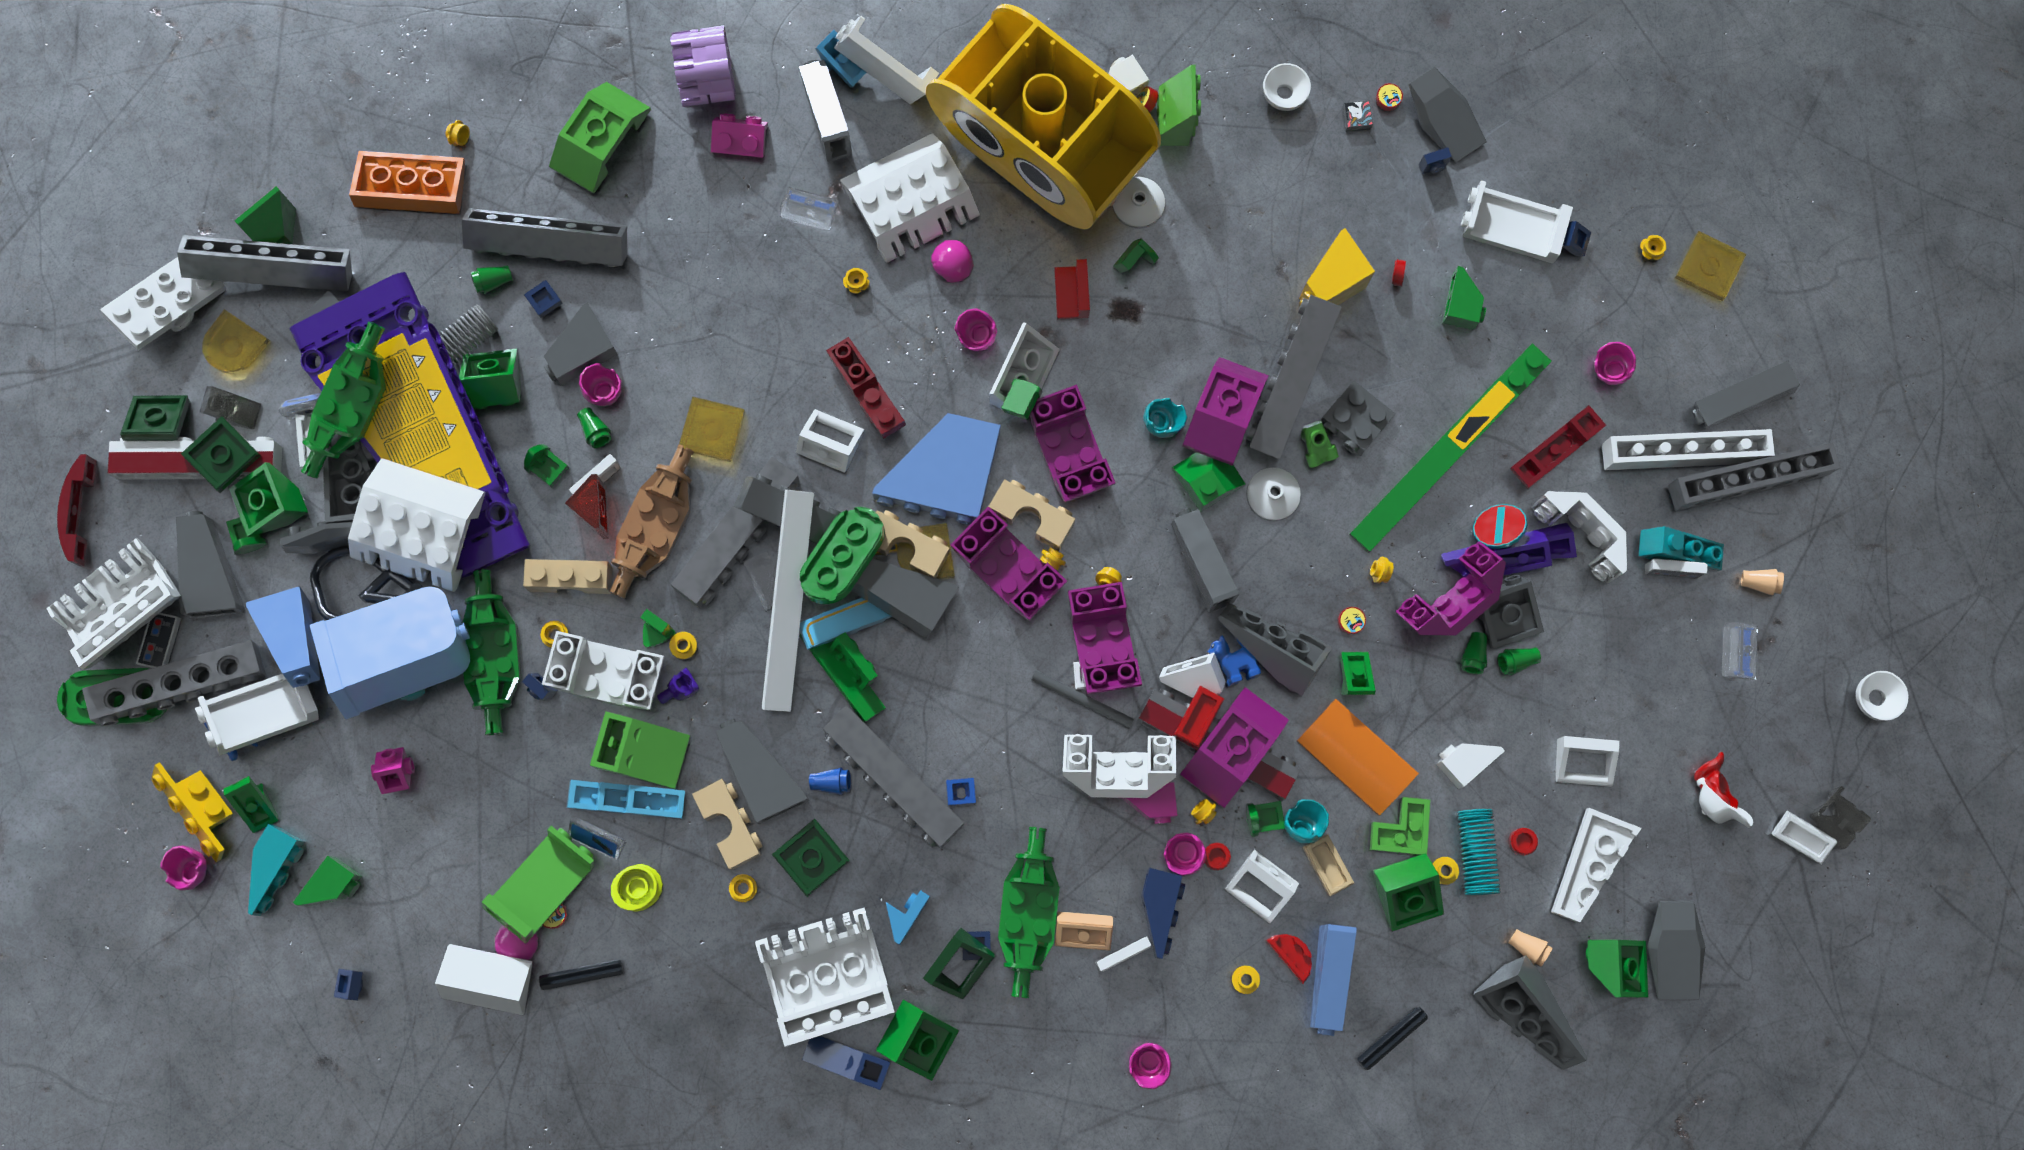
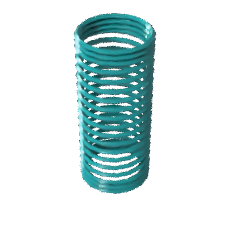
M1473 809L1458 811V821L1461 822L1458 824L1461 827L1459 831L1462 832L1459 834L1462 837L1460 838V841H1462L1460 845L1463 846L1460 850L1463 851L1461 855L1464 856L1461 860L1464 861L1462 865L1465 866L1462 870L1466 871L1463 873L1466 876L1463 880L1467 881L1463 884L1467 886L1464 887L1465 895L1501 893L1500 884H1479L1498 882L1500 879H1478L1498 877L1499 874H1477L1497 872L1499 869H1476L1496 867L1498 864H1475L1495 862L1498 859H1474L1497 856V854H1474L1494 852L1497 849H1473L1493 847L1496 844H1472L1496 841V839H1472L1493 837L1495 834H1471L1493 832L1495 829L1471 828L1493 827L1495 825H1469L1470 823L1493 822L1494 819H1490L1494 817L1493 810Z

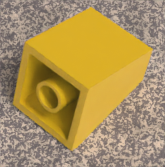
M1346 228L1340 231L1307 281L1299 298V305H1301L1303 298L1309 300L1310 295L1340 305L1368 286L1375 270Z

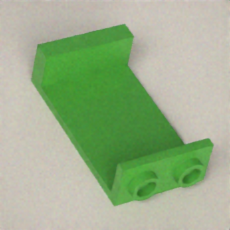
M550 826L547 829L548 836L493 896L489 893L482 901V908L525 944L594 868L593 854L582 845L578 848L571 842L572 837L561 828L556 830L553 826Z

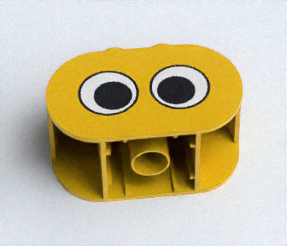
M1009 4L997 6L986 25L939 78L932 80L926 87V97L932 110L948 131L964 147L1049 214L1079 229L1091 228L1161 145V136L1156 122L1133 93L1033 15Z

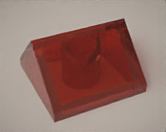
M591 474L565 504L575 516L602 539H609L606 486L597 474Z

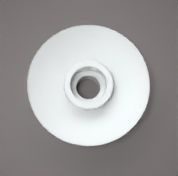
M1134 177L1117 196L1113 209L1117 217L1126 225L1137 228L1147 227L1161 217L1165 207V197L1161 188L1154 181L1144 177ZM1138 195L1143 196L1144 201L1137 202L1135 197Z
M1280 468L1263 469L1256 473L1248 484V503L1251 509L1264 519L1276 521L1287 518L1296 510L1300 502L1301 492L1299 484L1294 476L1286 470ZM1277 488L1280 494L1273 496L1270 489Z

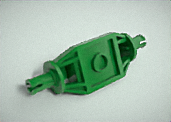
M368 321L360 342L356 344L347 342L345 345L347 349L331 369L313 409L307 438H303L302 441L311 450L304 467L301 469V472L303 474L307 473V476L317 479L327 457L339 458L340 453L365 436L386 389L382 367L384 358L375 351L385 328L379 327L378 324ZM367 358L371 359L369 376L363 373ZM335 434L341 435L342 437L333 447L329 446Z
M476 570L473 572L475 595L465 598V605L467 606L462 623H465L470 639L465 640L470 653V663L463 672L464 684L474 702L472 708L484 711L485 735L491 736L495 735L494 733L500 735L503 734L501 710L512 706L511 699L522 679L518 625L505 607L503 596L492 594L491 570H481L482 573ZM492 605H495L498 618L494 617ZM499 684H504L502 697L498 699Z
M1029 827L1027 852L1015 855L1017 861L1004 881L998 939L1006 960L1003 967H1010L1014 971L1012 997H1019L1020 985H1022L1021 998H1029L1031 973H1034V970L1043 971L1041 965L1054 944L1060 887L1052 865L1054 858L1044 854L1046 828H1039L1038 839H1036L1037 827ZM1026 860V863H1025V866H1024V870H1023V874H1022V878H1020L1021 872H1022V868H1023V865H1024V861ZM1013 944H1015V963L1013 957Z

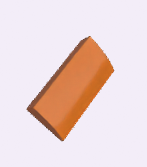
M359 151L349 196L354 207L459 214L463 194L465 160L458 157Z
M1337 699L1330 703L1297 740L1305 750L1378 816L1391 805L1419 774Z

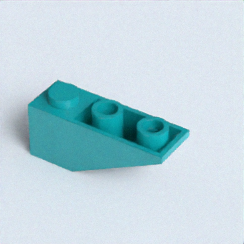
M1666 526L1641 530L1640 557L1650 560L1665 559L1706 563L1707 569L1722 570L1724 544Z
M267 825L253 848L248 914L261 916L262 913H266L270 909L274 901L272 898L277 888H281L285 884L289 876L287 873L289 868L301 858L304 851L302 847L305 842L275 825Z

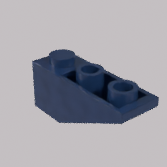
M1149 868L1141 898L1154 956L1157 959H1163V955H1169L1172 938H1168L1170 926H1176L1179 911L1174 909L1177 899L1182 900L1185 884L1181 883L1182 876Z
M823 1036L809 1039L802 1058L805 1062L878 1090L882 1089L892 1062Z

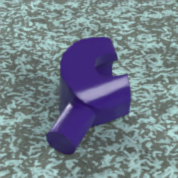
M685 668L672 677L667 684L668 688L658 694L657 698L662 704H665L673 697L681 701L696 694L699 691V687L689 670Z

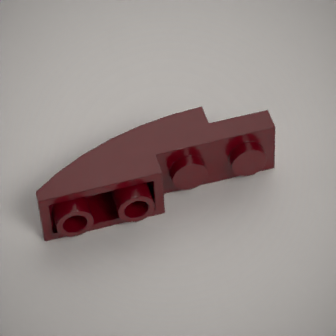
M849 337L826 350L852 395L883 439L906 426L905 420Z

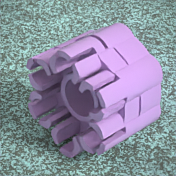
M717 26L702 28L700 31L695 29L672 33L670 40L671 46H673L675 70L684 69L675 71L682 106L689 107L709 104V101L717 103L735 100V84L725 27Z

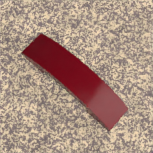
M1588 405L1510 469L1528 489L1596 435L1606 424Z
M80 454L70 468L61 489L57 511V528L62 550L67 560L77 566H85L88 541L77 535L83 487H94L97 460L87 454Z

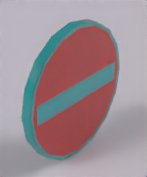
M1499 504L1491 506L1482 511L1475 519L1473 525L1474 536L1478 542H1482L1488 548L1500 549L1509 547L1518 542L1525 534L1528 526L1527 518L1524 512L1514 505Z

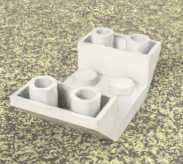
M1548 491L1531 506L1537 519L1547 523L1549 526L1566 513L1569 521L1575 527L1581 528L1588 535V540L1594 546L1600 547L1603 550L1588 564L1597 579L1608 584L1627 571L1626 531L1588 493Z
M556 631L542 685L573 695L624 707L651 710L664 656L641 650L634 652L587 641L581 636Z
M1065 735L1063 776L1090 797L1148 798L1176 778V736H1148V753L1092 752V735Z

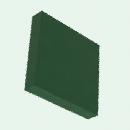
M188 395L133 396L120 433L122 440H178L190 404Z
M222 416L181 453L219 493L225 490L261 456Z
M815 818L772 853V856L807 898L850 862Z

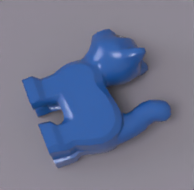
M1221 635L1218 640L1211 643L1207 655L1215 653L1221 671L1227 680L1226 687L1229 688L1237 685L1243 680L1240 672L1246 673L1247 681L1258 678L1261 671L1257 665V659L1237 638L1236 640L1241 649L1230 653L1229 645L1224 636Z

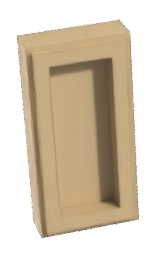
M1328 834L1321 837L1315 843H1309L1302 847L1329 897L1355 884Z

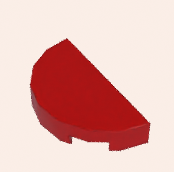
M1288 934L1274 935L1265 940L1301 984H1304L1310 976L1312 967V955L1307 945L1298 937Z

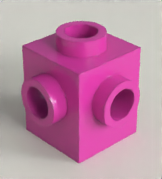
M404 747L376 752L375 764L371 765V774L373 780L377 782L381 794L410 788L411 774L415 772L412 757H407Z

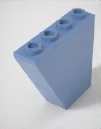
M947 413L874 487L873 499L883 506L893 507V504L904 506V510L919 513L920 510L930 512V516L945 519L946 516L957 518L956 521L958 523L970 525L981 514L1001 425Z

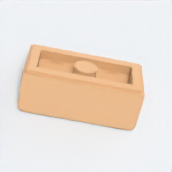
M1058 912L1055 946L1111 951L1113 917Z

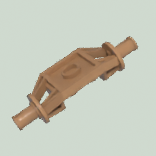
M678 445L670 465L658 464L656 467L657 471L640 487L616 538L615 559L613 558L611 563L618 567L619 572L611 589H609L610 593L625 599V595L634 577L638 576L646 579L649 572L668 560L690 513L689 485L692 480L686 476L684 471L691 456L694 454L693 450L687 447L684 449L683 445ZM680 482L678 497H676L674 493L677 483ZM645 554L649 555V558L640 569L637 568Z

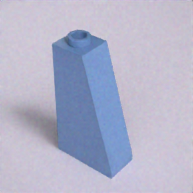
M298 586L246 602L250 615L279 669L290 685L295 688L320 680L317 651L310 625L313 624L310 600L301 587Z
M1331 924L1319 927L1310 1027L1318 1028L1317 1034L1334 1036L1335 1030L1343 1031L1356 927Z

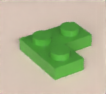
M1402 797L1399 824L1371 823L1370 850L1411 855L1427 854L1430 800Z

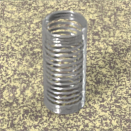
M478 304L471 307L472 312L470 310L467 311L469 316L464 313L465 318L460 316V320L456 319L457 324L452 322L454 328L449 325L450 331L445 328L447 335L441 331V339L446 350L456 363H458V359L455 355L462 360L461 355L466 357L464 351L470 354L467 347L473 351L470 343L477 348L473 339L481 345L479 339L485 342L482 335L486 339L489 338L485 331L490 336L498 331L497 326Z

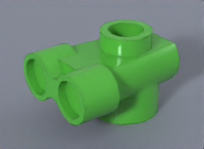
M1315 421L1303 426L1301 438L1307 446L1308 453L1305 457L1310 468L1317 467L1326 461L1339 457L1336 445L1331 444L1322 421ZM1319 434L1318 438L1314 441L1315 436Z

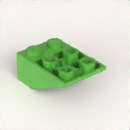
M1190 65L1159 86L1157 127L1161 136L1160 146H1189L1191 137H1195L1198 116L1201 115V100H1198L1201 77L1196 75V65Z
M605 711L590 766L602 771L676 789L690 735Z

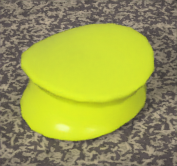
M638 864L627 867L618 873L612 882L611 896L614 903L620 908L634 912L649 908L659 899L662 893L663 884L661 876L655 869L647 865Z

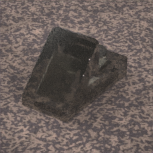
M207 386L200 413L215 417V421L222 416L233 426L254 429L261 403L214 386Z

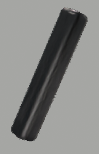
M613 960L539 976V985L541 990H549L622 975L623 964L621 960Z
M1416 1007L1358 1057L1359 1064L1365 1070H1370L1428 1019L1424 1010Z

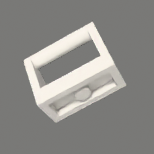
M815 409L799 435L796 453L845 473L860 443L864 429ZM816 422H819L854 437L849 446H846L812 431Z
M1563 736L1557 739L1556 782L1612 787L1619 755V741ZM1569 751L1606 754L1605 775L1565 772Z
M1254 849L1225 890L1270 924L1294 895L1299 883ZM1247 871L1282 896L1272 911L1236 885Z

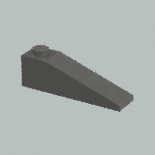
M335 434L329 446L333 447L342 436ZM359 441L340 453L339 458L327 457L323 464L326 524L353 522L362 487L372 473Z
M1229 604L1218 618L1278 682L1301 696L1307 690L1333 648L1310 633L1300 630L1299 634L1286 630V624L1278 621L1276 624H1270L1263 621L1261 615L1233 604Z
M1527 956L1503 965L1474 991L1473 995L1490 1016L1497 1021L1501 1019L1513 1028L1512 1032L1518 1037L1522 1035L1535 1044V1049L1561 1069L1565 1070L1587 1060L1584 1050L1545 979Z

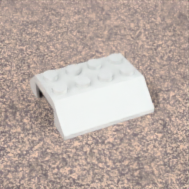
M933 133L840 180L851 202L856 203L876 239L877 248L886 263L897 258L891 242L899 256L905 254L904 246L899 239V235L905 232L910 245L915 249L920 246L914 232L915 230L922 244L943 235L938 218L946 233L951 231V223L947 218L946 211L952 209L960 225L966 223L963 211L969 221L980 216L971 191L945 145Z
M381 459L362 487L348 536L350 557L362 562L365 560V563L372 565L379 554L381 568L390 569L392 572L413 579L416 577L417 580L422 582L425 581L430 570L432 585L438 587L442 585V588L455 592L463 572L460 569L456 570L470 519L479 517L486 492Z
M138 538L129 543L127 547L141 564L125 548L118 552L120 557L133 569L125 575L118 564L111 559L105 562L107 568L119 582L101 565L82 580L88 590L80 583L74 587L76 593L88 604L85 608L81 610L74 600L66 594L60 598L66 608L59 601L54 602L47 608L51 618L64 627L75 644V647L70 652L82 670L95 665L181 596L162 564Z
M865 908L853 911L856 921L854 925L849 912L843 914V923L847 931L837 934L836 924L832 918L826 919L829 933H826L822 921L798 928L802 941L798 940L795 929L788 931L789 942L793 948L785 951L782 948L781 939L778 935L771 936L774 950L771 949L768 938L755 941L760 962L764 965L778 1014L777 1022L784 1047L895 1012Z

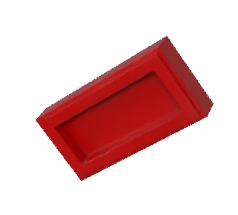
M1199 686L1174 736L1199 748L1224 698Z

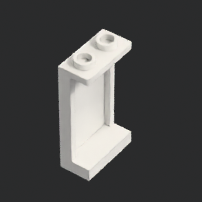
M862 16L855 21L851 19L846 26L844 25L835 37L839 41L834 48L909 104L926 95L927 85L936 79L939 74L930 67L917 76L859 32V28L865 21V18Z
M1480 181L1477 188L1472 187L1468 197V203H1471L1470 211H1465L1461 226L1465 227L1462 237L1552 264L1556 261L1561 253L1573 209L1572 206L1563 204L1560 209L1552 208L1485 188V181Z
M283 674L209 700H205L204 696L198 697L200 707L195 708L200 724L206 722L209 731L205 732L209 747L210 749L216 747L219 756L319 720L318 710L308 686L293 688Z

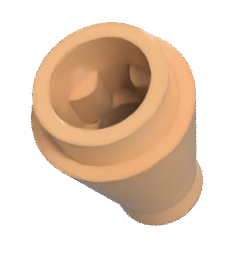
M1777 569L1743 570L1741 576L1742 587H1748L1771 596L1774 593L1781 594L1784 573L1777 572Z
M1516 929L1508 942L1523 956H1527L1533 965L1537 964L1542 967L1553 949L1547 945V941L1523 933Z

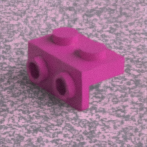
M720 114V117L712 120L711 152L763 158L768 122H762V118L757 116H746V120L736 119L734 114Z

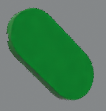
M854 507L855 510H845L832 521L800 571L801 587L811 601L819 604H832L842 600L851 592L882 545L885 537L884 525L878 514L866 507Z
M149 668L84 670L76 672L65 683L63 682L57 694L58 709L73 724L101 726V724H96L90 720L82 688L148 670ZM150 686L143 690L142 699L151 697L153 687ZM119 695L114 699V707H120L124 703V695ZM153 708L146 710V715L137 718L122 717L118 719V723L113 725L150 723L160 718L167 709L158 710Z

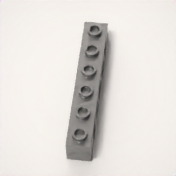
M1832 442L1677 478L1668 485L1675 511L1828 476L1840 469L1841 466Z
M252 640L88 686L82 688L90 720L96 724H101V726H109L118 723V719L122 717L137 718L147 714L146 710L153 708L164 710L175 706L174 702L184 699L186 702L196 701L198 697L203 696L202 694L213 691L214 694H219L231 690L230 686L241 683L243 686L257 683L259 681L258 678L265 676L258 646ZM230 663H237L236 672L226 675V667ZM208 670L210 673L208 680L198 683V675L202 671ZM180 678V688L170 691L171 682ZM150 686L153 687L151 697L142 699L143 690ZM119 695H124V703L120 707H114V699Z

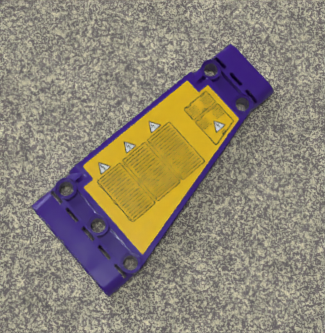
M401 272L389 276L290 327V331L301 353L300 362L302 368L322 391L334 363L347 349L346 343H359L368 325V321L385 328L375 351L384 358L382 367L386 389L365 436L360 441L377 463L381 459H386L486 492L479 517L470 519L456 570H463L461 578L472 575L476 570L481 571L531 545L518 519V508L510 501L507 495L509 493L507 481L441 336L435 326L428 321V310L420 304L407 273ZM413 308L415 311V317L412 321H410L408 314L409 311ZM317 356H320L321 364L317 368L315 360ZM367 358L363 373L369 376L371 359ZM501 506L506 511V516L503 520L498 515Z

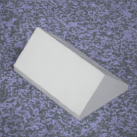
M1023 323L990 392L989 404L1001 409L1014 379L1031 382L1042 389L1060 349L1030 325Z
M449 944L435 985L440 998L524 1015L532 961Z

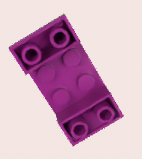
M1219 357L1213 366L1195 409L1182 447L1233 466L1269 375Z
M1077 385L1038 398L1029 415L1053 483L1065 503L1116 484L1106 458H1102L1085 415L1086 406Z
M987 507L950 545L967 567L1010 608L1029 621L1067 583V580L1048 562L1044 564L1008 530V524L990 507Z
M1479 541L1475 545L1470 546L1459 558L1469 571V575L1461 578L1445 595L1438 597L1433 605L1430 606L1419 595L1415 594L1412 598L1405 600L1396 612L1420 635L1456 636L1499 600L1506 562Z
M1122 582L1068 590L1072 628L1081 676L1087 695L1142 686L1138 661L1134 657L1126 617L1127 605Z
M1244 687L1179 775L1221 807L1225 808L1276 741L1289 719Z

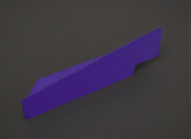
M1568 523L1526 532L1518 542L1509 547L1500 549L1489 548L1506 562L1504 575L1552 566L1551 559L1577 557L1574 532ZM1469 547L1441 554L1446 566L1455 569L1463 577L1470 574L1459 560Z

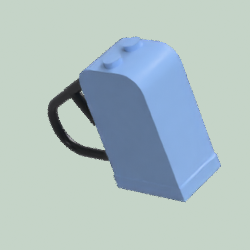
M349 545L332 549L323 554L315 562L310 572V585L317 610L327 620L311 624L310 628L328 694L345 719L355 717L366 710L455 678L462 674L470 663V653L465 641L470 639L465 623H462L458 610L452 609L443 591L435 587L424 588L418 582L413 583L404 575L392 572L390 569L381 568L380 558L378 557L372 565L380 570L381 574L358 595L365 603H374V605L344 615L332 613L327 608L320 584V574L324 566L331 560L343 555H349ZM390 580L405 590L402 595L377 593Z

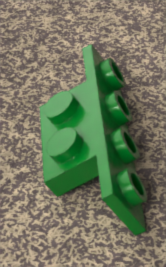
M846 632L839 635L832 642L809 649L864 723L886 709L870 687L878 676L873 664L864 658L859 651L857 643L849 638Z

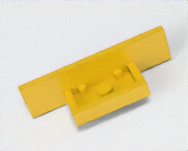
M160 762L155 764L151 777L153 785L158 791L165 793L172 811L175 813L179 812L184 819L187 831L191 835L195 834L200 840V847L204 854L208 857L211 856L217 863L222 859L225 849L211 832V829L232 818V811L201 770L175 783Z

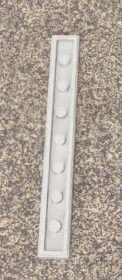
M785 490L762 699L763 710L791 712L804 592L801 587L800 571L808 555L814 499L813 492Z

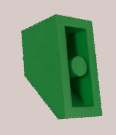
M1457 266L1452 274L1442 324L1474 330L1479 323H1483L1486 307H1482L1484 297L1466 270L1461 266Z
M327 856L293 903L297 906L307 907L345 900L347 896L351 897L360 886L358 881L362 876L338 858Z

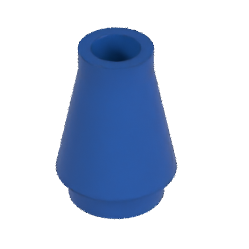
M841 767L817 774H810V790L843 795L844 792H850L851 773L849 770H844Z

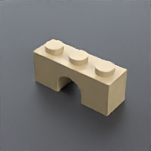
M1004 479L988 507L1011 526L1016 517L1021 513L1030 512L1035 514L1041 523L1036 532L1035 539L1059 551L1075 524L1072 512L1061 506L1058 509L1048 504L1049 500L1038 493L1034 495L1025 491L1026 487L1015 480L1009 482Z
M877 510L876 513L885 529L883 543L877 552L887 556L895 544L900 542L908 543L915 550V555L910 562V569L917 573L937 578L950 554V548L946 546L947 542L934 535L930 538L922 534L923 530L912 523H909L907 526L899 522V517L887 510L884 513Z
M525 559L523 586L529 592L557 593L559 589H572L588 594H612L609 592V589L612 587L613 567L608 561Z
M720 779L692 794L705 820L709 821L717 816H726L730 819L732 824L730 835L725 840L717 843L730 870H734L762 855L759 850L763 847L761 840L756 832L751 834L747 826L751 822L744 807L738 808L734 800L738 798V794L732 783L726 784L723 779Z

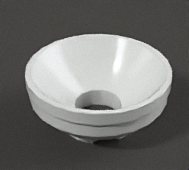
M1289 63L1279 64L1271 68L1263 82L1265 99L1271 106L1282 111L1299 108L1307 100L1311 90V83L1307 73L1297 65ZM1280 87H1288L1292 91V96L1288 99H1283L1278 96L1277 90Z
M1876 671L1868 674L1860 681L1856 689V701L1860 710L1869 718L1887 721L1899 717L1904 712L1908 704V691L1904 682L1895 674L1888 671ZM1872 690L1879 691L1882 694L1883 702L1880 706H1875L1870 702L1869 694Z

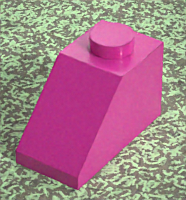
M1174 782L1166 784L1148 798H1122L1147 820H1154L1155 824L1171 823V818L1177 816Z

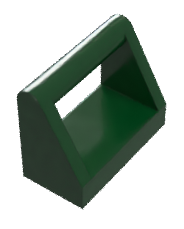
M960 928L923 979L938 989L964 999L996 955L964 929ZM961 947L981 956V958L959 986L944 975L942 971Z

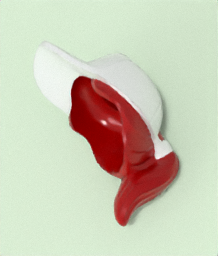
M1719 752L1716 758L1698 768L1694 775V779L1701 789L1699 804L1702 808V814L1707 815L1718 824L1735 819L1746 827L1751 828L1753 825L1752 817L1745 810L1738 807V800L1731 795L1728 782L1720 772L1724 763V754Z

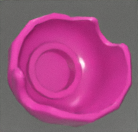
M945 240L934 249L931 255V262L935 272L950 283L963 281L971 274L974 267L970 250L958 240Z
M975 308L968 309L958 316L955 332L960 343L965 348L977 352L986 350L994 343L997 327L994 319L987 312Z
M1609 342L1597 351L1594 370L1600 381L1608 385H1621L1632 377L1636 368V355L1630 346L1622 342Z
M595 363L586 367L580 374L579 386L582 395L591 404L603 407L611 405L621 395L622 381L614 369H608L600 363Z
M1187 832L1180 833L1168 840L1164 850V858L1170 871L1181 876L1193 875L1204 865L1206 849L1198 836Z
M182 845L172 847L165 853L160 863V868L167 875L166 883L180 891L194 889L204 880L207 862L202 853L192 847Z
M501 925L495 935V950L500 955L530 960L538 949L537 934L535 933L525 944L506 927Z
M1145 1043L1137 1047L1130 1056L1129 1071L1140 1087L1156 1089L1164 1085L1171 1075V1058L1162 1046L1154 1043Z

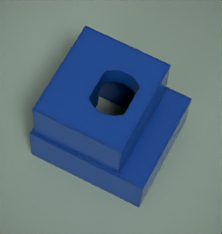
M974 778L946 780L948 806L976 804ZM964 788L966 796L958 798L957 789Z

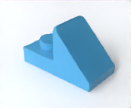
M833 30L815 49L821 60H825L828 71L833 69L851 88L867 72L834 48L839 40L835 38L838 33Z
M921 890L918 895L912 893L904 906L908 909L906 914L886 902L894 941L901 945L930 899V896Z

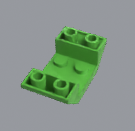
M608 82L590 90L559 133L549 167L594 194L608 174L605 164L630 127L638 130L651 111V107Z

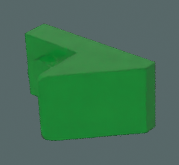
M1341 652L1340 662L1343 674L1341 694L1375 695L1376 690L1369 652Z
M250 776L223 789L224 796L252 833L267 827L268 824L279 821L262 783L256 785Z

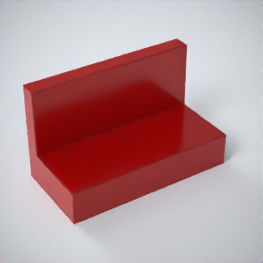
M1076 259V266L1054 267L1057 319L1089 318L1090 300L1087 259Z

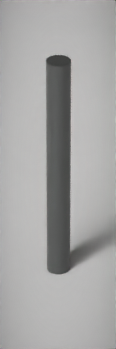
M1035 671L1031 679L1127 728H1130L1134 720L1038 671Z

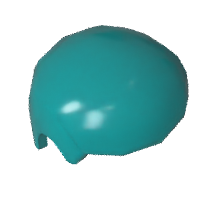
M1170 398L1153 400L1146 406L1143 415V421L1148 431L1158 438L1173 437L1185 427L1188 418L1185 407L1174 404Z
M1302 799L1293 808L1288 810L1285 816L1284 827L1290 837L1301 844L1315 843L1324 835L1328 828L1329 814L1325 807L1315 800Z

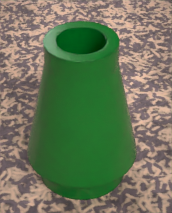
M508 265L503 267L476 268L477 271L471 272L472 281L477 293L484 292L485 294L509 281H513Z
M590 407L580 410L577 417L580 420L586 443L593 448H601L608 444L611 440V430Z
M1481 632L1471 633L1470 640L1460 660L1463 671L1470 674H1482L1484 669L1487 668L1488 636Z
M1536 647L1531 649H1504L1503 653L1498 654V666L1501 672L1511 676L1541 662V654Z

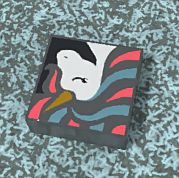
M1370 100L1343 104L1346 131L1372 128L1373 120Z

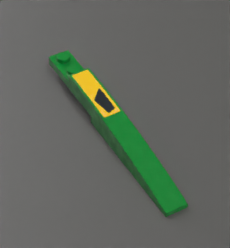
M1532 343L1349 535L1370 552L1538 377L1552 360Z

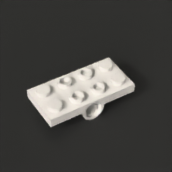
M177 257L101 308L100 311L102 316L139 351L169 329L175 332L184 329L192 321L194 312L223 293L226 287L222 281L181 278Z

